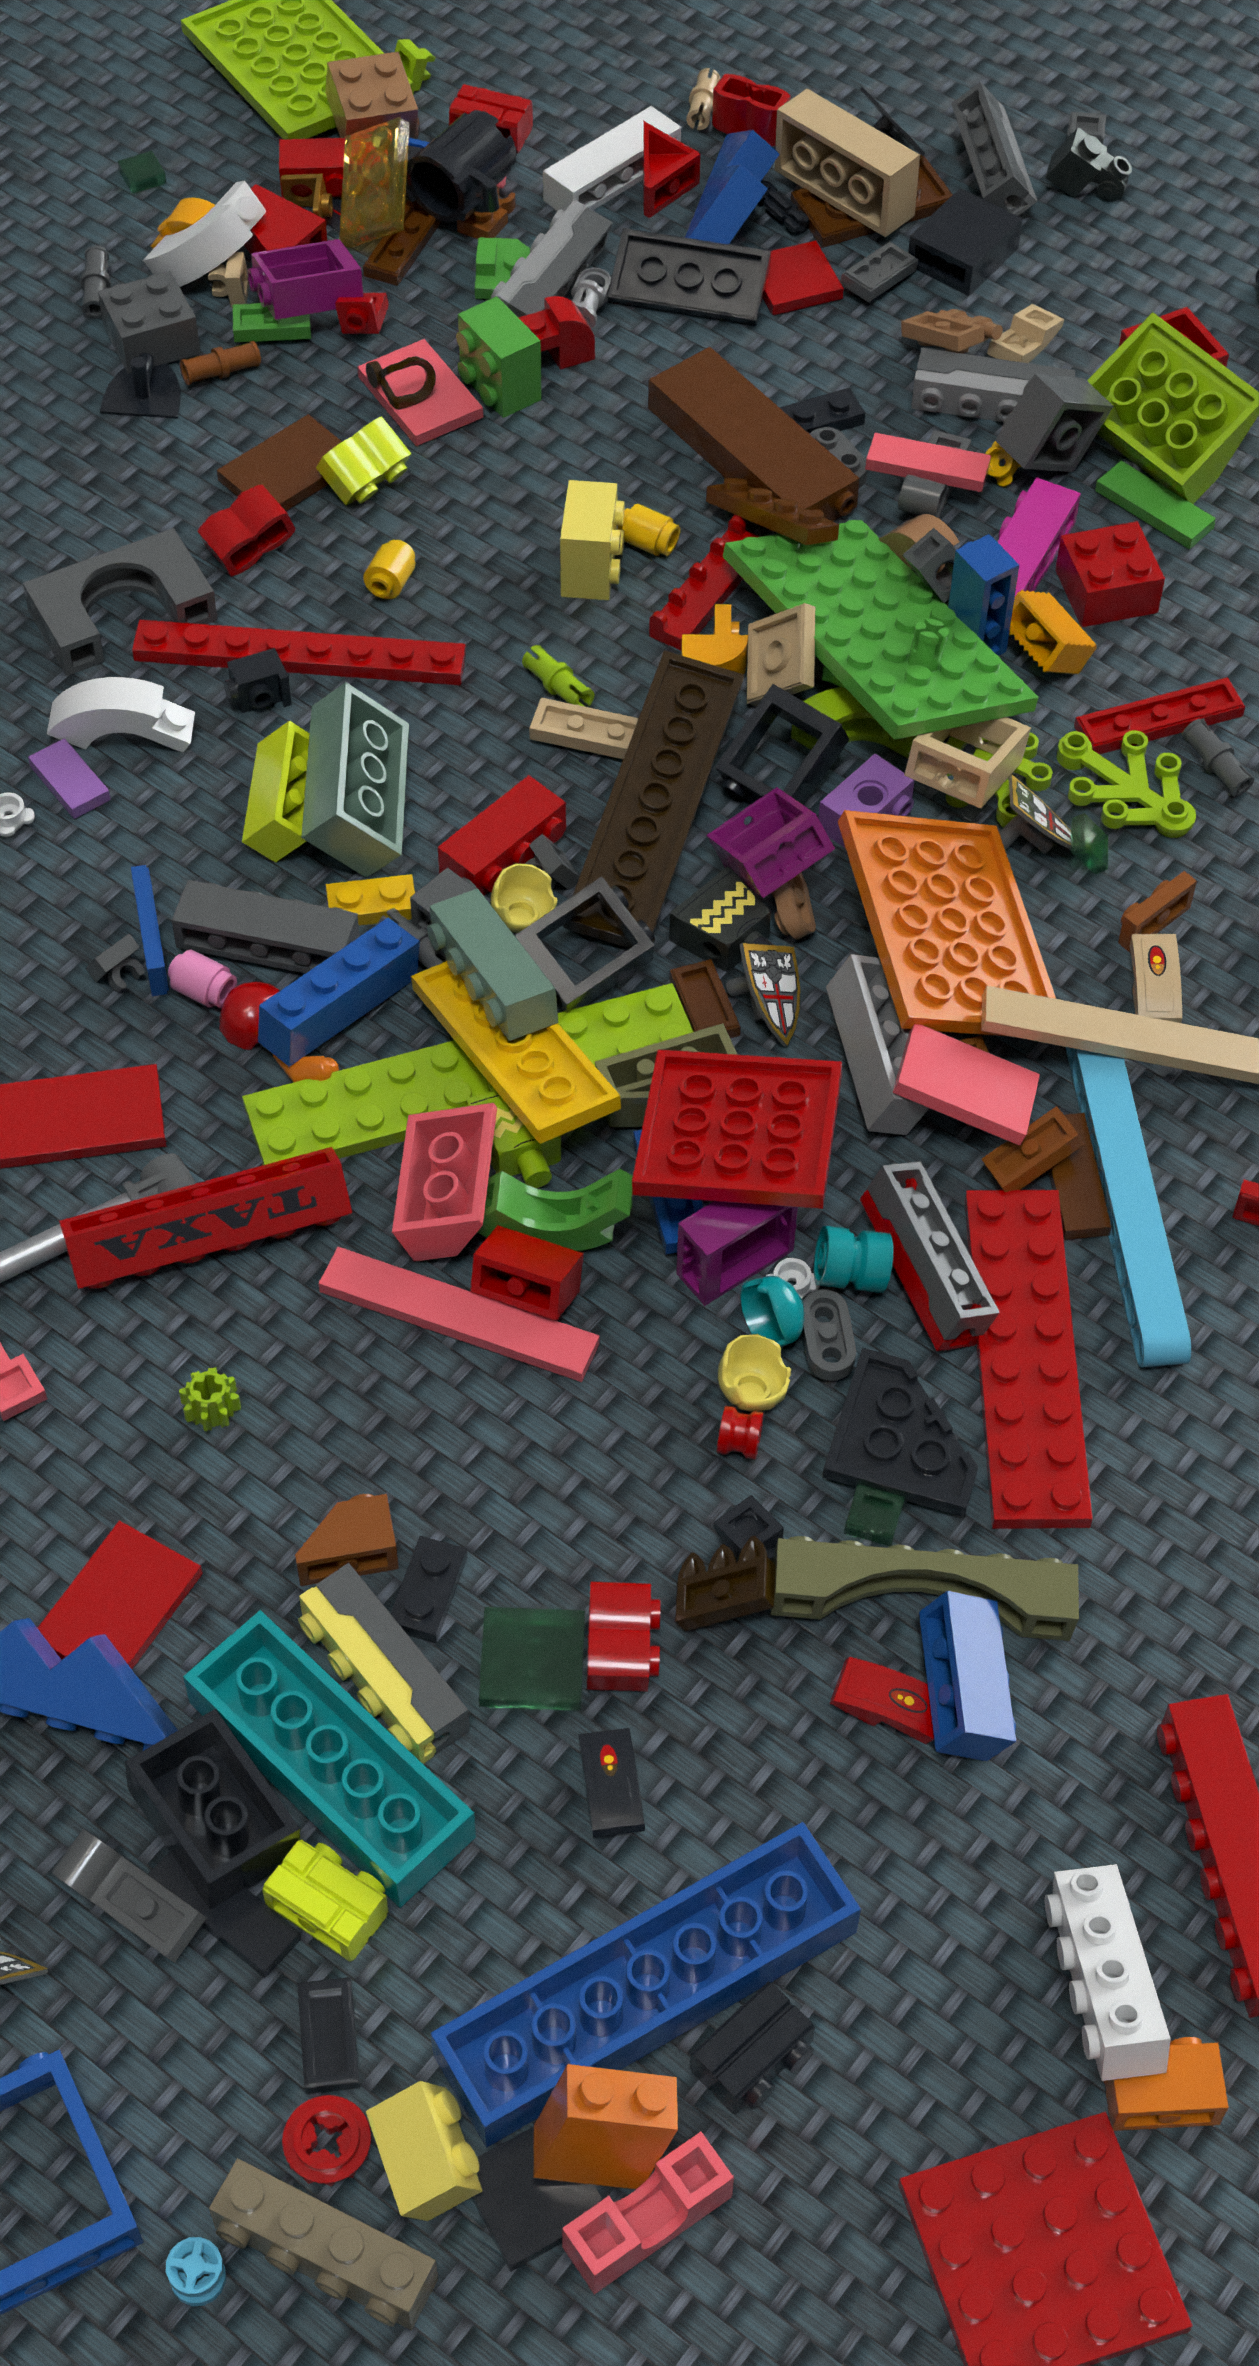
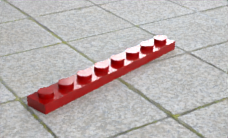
M140 619L132 648L134 661L228 668L227 662L275 648L287 673L460 686L466 658V644Z

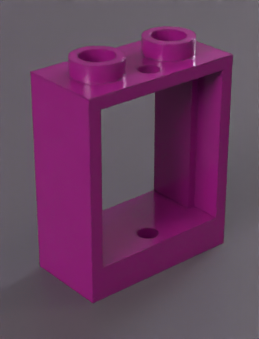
M340 239L251 253L253 268H248L247 272L251 291L257 292L261 306L267 307L275 320L336 310L335 303L338 297H363L361 267Z
M778 787L706 835L724 867L728 866L750 889L762 898L835 849L817 815ZM751 816V822L745 825L744 819Z
M722 1201L710 1203L678 1223L676 1274L704 1306L708 1305L794 1251L798 1207Z

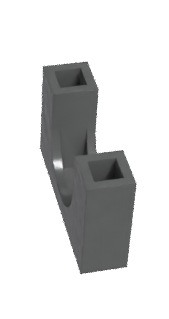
M174 528L23 583L28 612L66 676L105 662L100 633L89 617L88 612L97 601L110 594L124 591L148 594L163 605L173 622L207 624L218 620L214 591Z

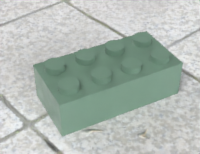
M345 682L312 705L301 838L367 878L402 855L409 723Z

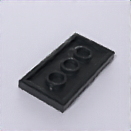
M623 228L607 296L608 303L757 326L771 261V251Z

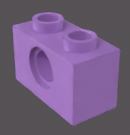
M874 754L820 801L819 821L828 837L845 848L837 822L844 810L908 816L914 805V800L912 799L914 780L904 776V772L877 754Z

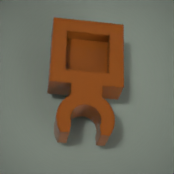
M497 187L498 199H499V187ZM511 192L508 197L499 199L500 207L495 212L481 213L475 211L465 221L457 220V232L477 240L480 237L495 238L508 223V214L515 210V193Z

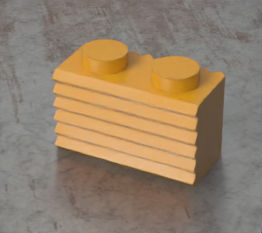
M1022 589L1016 594L1010 624V635H1014L1015 640H1019V645L1024 646V651H1029V656H1033V661L1038 662V667H1043V672L1079 674L1096 650V643L1049 592L1047 594L1045 592L1040 593L1039 591L1035 593L1034 591L1029 592Z

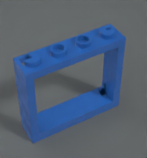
M60 2049L51 2054L41 2052L32 2055L20 2063L18 2070L0 2078V2111L56 2085L112 2215L1 2270L0 2315L144 2243Z

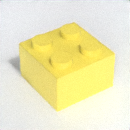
M569 480L560 537L561 597L609 600L611 584H619L621 561L620 559H615V555H623L624 530H617V525L623 526L625 501L617 500V483Z

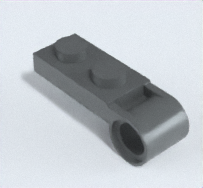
M933 430L928 441L931 444L970 451L971 439L938 430ZM908 474L899 495L898 510L916 515L930 514L939 518L953 487Z
M84 1828L51 1872L174 1963L207 1918Z

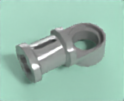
M588 268L580 272L571 292L572 301L576 304L582 315L585 316V320L590 328H594L596 325L597 308H600L608 301L607 296L611 277L607 271L601 268Z

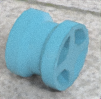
M189 2237L178 2242L170 2250L166 2260V2274L174 2295L182 2303L190 2306H204L214 2301L222 2293L226 2283V2269L218 2248L210 2240L202 2237ZM203 2274H209V2276H204L201 2280L197 2281V2285H195L197 2278H200Z

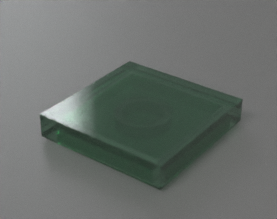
M485 1607L479 1707L581 1710L585 1610Z

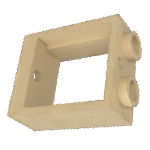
M1004 717L917 735L912 742L904 776L978 808H982L1022 762L1031 727ZM950 735L994 755L989 761H985L945 744L943 741ZM982 738L987 739L988 742H984ZM947 774H951L954 780H950Z

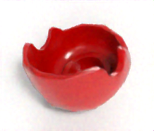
M248 982L240 984L229 991L220 1011V1031L226 1040L242 1049L251 1050L258 1043L259 1005L280 990L268 983Z

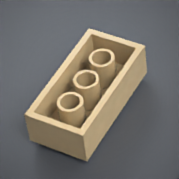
M809 89L804 90L777 109L776 151L780 155L775 160V171L801 187L806 188L811 193L884 237H887L915 216L920 154Z

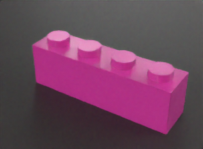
M1037 477L1028 492L1022 491L1015 505L1013 517L1007 516L1004 519L999 532V540L997 541L1019 564L1015 596L1022 589L1029 592H1035L1058 553L1061 535L1069 534L1076 523L1081 493Z

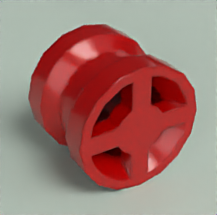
M725 1406L719 1430L717 1453L728 1455L732 1451L740 1452L746 1459L756 1460L764 1412L753 1411L750 1414L739 1413L735 1407Z

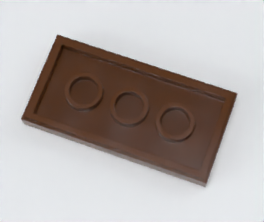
M920 155L915 216L906 223L930 217L953 195L925 156ZM806 188L791 192L790 201L798 207V211L802 210L809 217L810 223L807 227L822 248L876 232L811 193Z

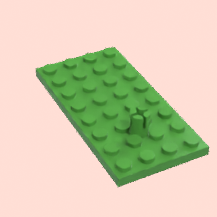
M849 520L846 523H840L837 541L805 545L778 533L757 538L747 537L743 540L725 543L723 558L776 614L803 603L815 606V656L894 740L1035 711L1039 697L975 632L956 617L955 612L948 608L933 593V590L926 586L911 568L890 550L887 544L880 542L879 537L862 520Z

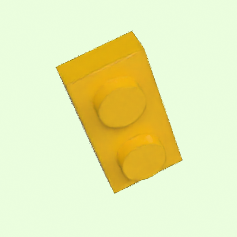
M412 874L326 884L328 908L337 907L349 912L358 913L359 925L377 924L383 915L386 918L389 917L386 912L392 908L398 910L407 920L412 919L410 897L415 894Z

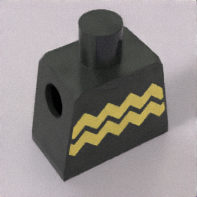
M727 866L670 912L669 940L705 961L712 959L714 966L723 971H728L742 961L739 944L774 945L768 940L771 913L758 896Z

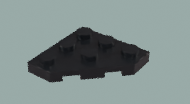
M862 1348L824 1465L822 1478L965 1517L979 1466L969 1451L965 1452L953 1435L952 1425L934 1398L930 1399L918 1381L917 1372L909 1360Z

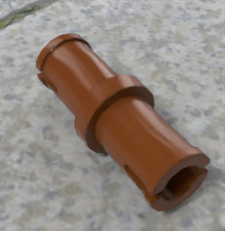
M255 341L224 350L219 346L213 348L209 354L180 360V370L185 383L190 385L193 382L218 376L220 379L230 376V372L260 366L261 356Z

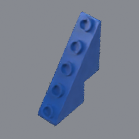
M754 130L730 133L725 137L685 238L729 244L767 191L761 180L780 154Z
M30 1618L12 1621L0 1631V1712L17 1717H28L30 1711L47 1716L46 1724L55 1728L75 1731L77 1725L95 1729L94 1737L105 1742L124 1744L125 1738L144 1743L143 1751L178 1731L105 1634L88 1638L61 1660Z

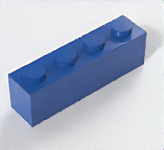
M389 917L261 1003L259 1005L258 1042L290 1067L412 982L411 976L417 974L420 941Z

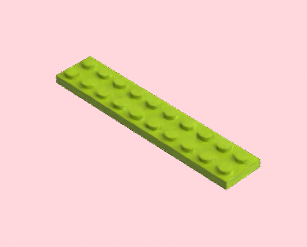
M673 983L575 1008L569 1012L558 1013V1024L594 1066L595 1061L693 1032ZM454 1040L331 1073L329 1079L324 1081L305 1079L244 1095L242 1098L262 1163L266 1165L329 1147L334 1149L340 1159L404 1142L408 1115L467 1107L466 1098L496 1090Z

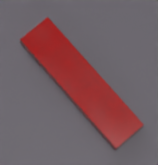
M1226 677L1078 716L1075 718L1074 728L1088 737L1092 744V750L1100 755L1121 749L1123 736L1129 731L1143 732L1149 742L1182 733L1190 723L1197 719H1204L1209 726L1243 717L1245 705L1229 678Z

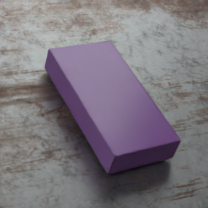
M65 738L28 757L32 770L74 819L111 800L107 787Z

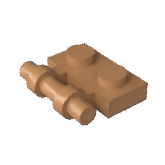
M958 309L940 310L938 313L927 311L901 321L903 337L917 340V343L921 346H939L945 348V351L966 353L969 347L988 339L998 340L1003 332L1002 326L993 323L992 319L984 316L972 318L966 312Z

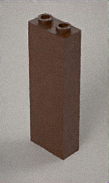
M711 347L696 353L649 379L648 409L724 478L744 479L748 482V486L768 489L773 492L772 496L778 499L794 500L798 502V507L804 510L820 511L824 513L823 518L830 521L846 516L853 509L857 508L860 478Z

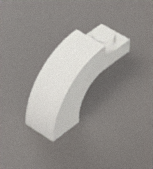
M245 181L236 182L204 217L178 233L166 235L143 261L153 274L171 271L179 287L186 285L210 272L239 250L253 236L250 230L267 211Z
M125 677L97 678L71 686L57 696L52 702L47 734L60 740L65 738L68 743L86 750L90 743L100 736L111 733H131L184 753L191 743L195 712L162 699L164 687L161 685Z

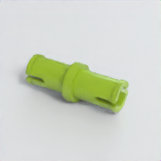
M540 645L530 648L538 656L537 659L526 651L522 659L523 666L543 681V688L550 694H558L569 704L584 706L579 702L580 698L588 706L592 704L595 696L594 691L573 676V669L566 663H558Z

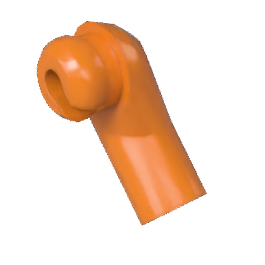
M273 1054V1058L293 1082L305 1079L324 1081L331 1077L332 1072L339 1071L337 1062L330 1057L306 1056L289 1067Z

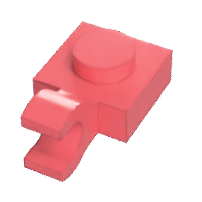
M0 1342V1416L5 1421L47 1400L45 1389L25 1355L21 1354L10 1360Z

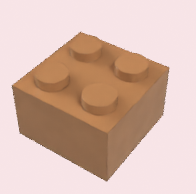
M399 52L327 62L325 93L340 138L390 137V142L393 143L396 134L415 139L418 107Z

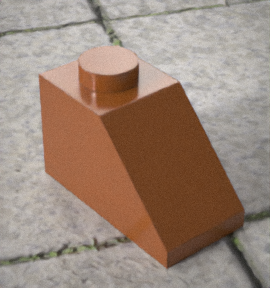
M359 1494L348 1501L336 1503L295 1554L300 1586L317 1584L347 1563L354 1568L359 1576L399 1569L387 1494L376 1496L372 1494Z

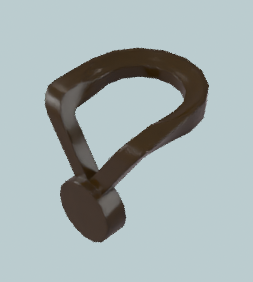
M417 356L408 357L382 369L378 361L366 364V374L370 384L374 388L381 386L390 404L398 410L425 400L432 393L436 383V373L433 366L427 360ZM410 366H421L426 374L423 387L414 394L395 396L385 377Z

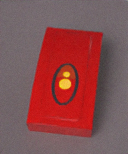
M848 1657L845 1660L830 1704L871 1726H875L883 1721L924 1744L934 1740L927 1683L865 1660Z

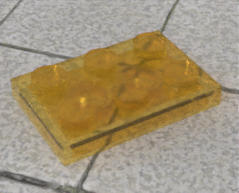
M400 117L345 136L339 239L349 248L404 230L410 123Z

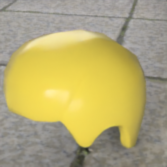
M515 863L502 869L492 889L491 906L510 931L516 934L557 906L558 899L554 897L551 889V877L532 864Z
M759 1334L740 1335L727 1344L718 1366V1383L725 1397L732 1405H736L738 1409L748 1412L772 1409L785 1399L790 1382L791 1368L786 1367L783 1363L781 1347L777 1342Z

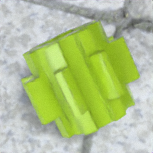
M208 1368L207 1372L200 1373L197 1371L191 1373V1383L187 1382L185 1388L179 1389L181 1403L185 1405L183 1411L186 1422L193 1421L195 1425L200 1423L203 1425L204 1431L212 1430V1427L219 1425L221 1428L229 1426V1416H234V1411L241 1410L240 1397L235 1393L237 1391L235 1378L233 1376L227 1377L225 1374H218L216 1368Z

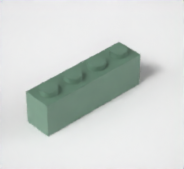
M478 888L429 906L432 924L427 926V933L433 948L436 951L442 950L451 972L455 976L460 975L465 981V986L473 1001L479 1000L483 1005L491 1026H498L507 1039L511 1041L558 1023L555 987Z

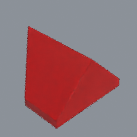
M643 120L644 216L651 218L700 184L701 154Z

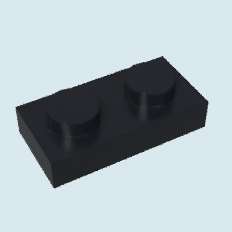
M850 388L779 407L809 434L823 427H831L843 431L865 424L866 413Z
M419 1536L391 1611L393 1618L408 1636L437 1643L468 1558L467 1548Z

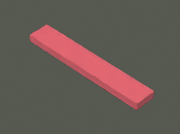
M337 1247L318 1283L321 1293L579 1382L583 1381L600 1344V1336L341 1247Z

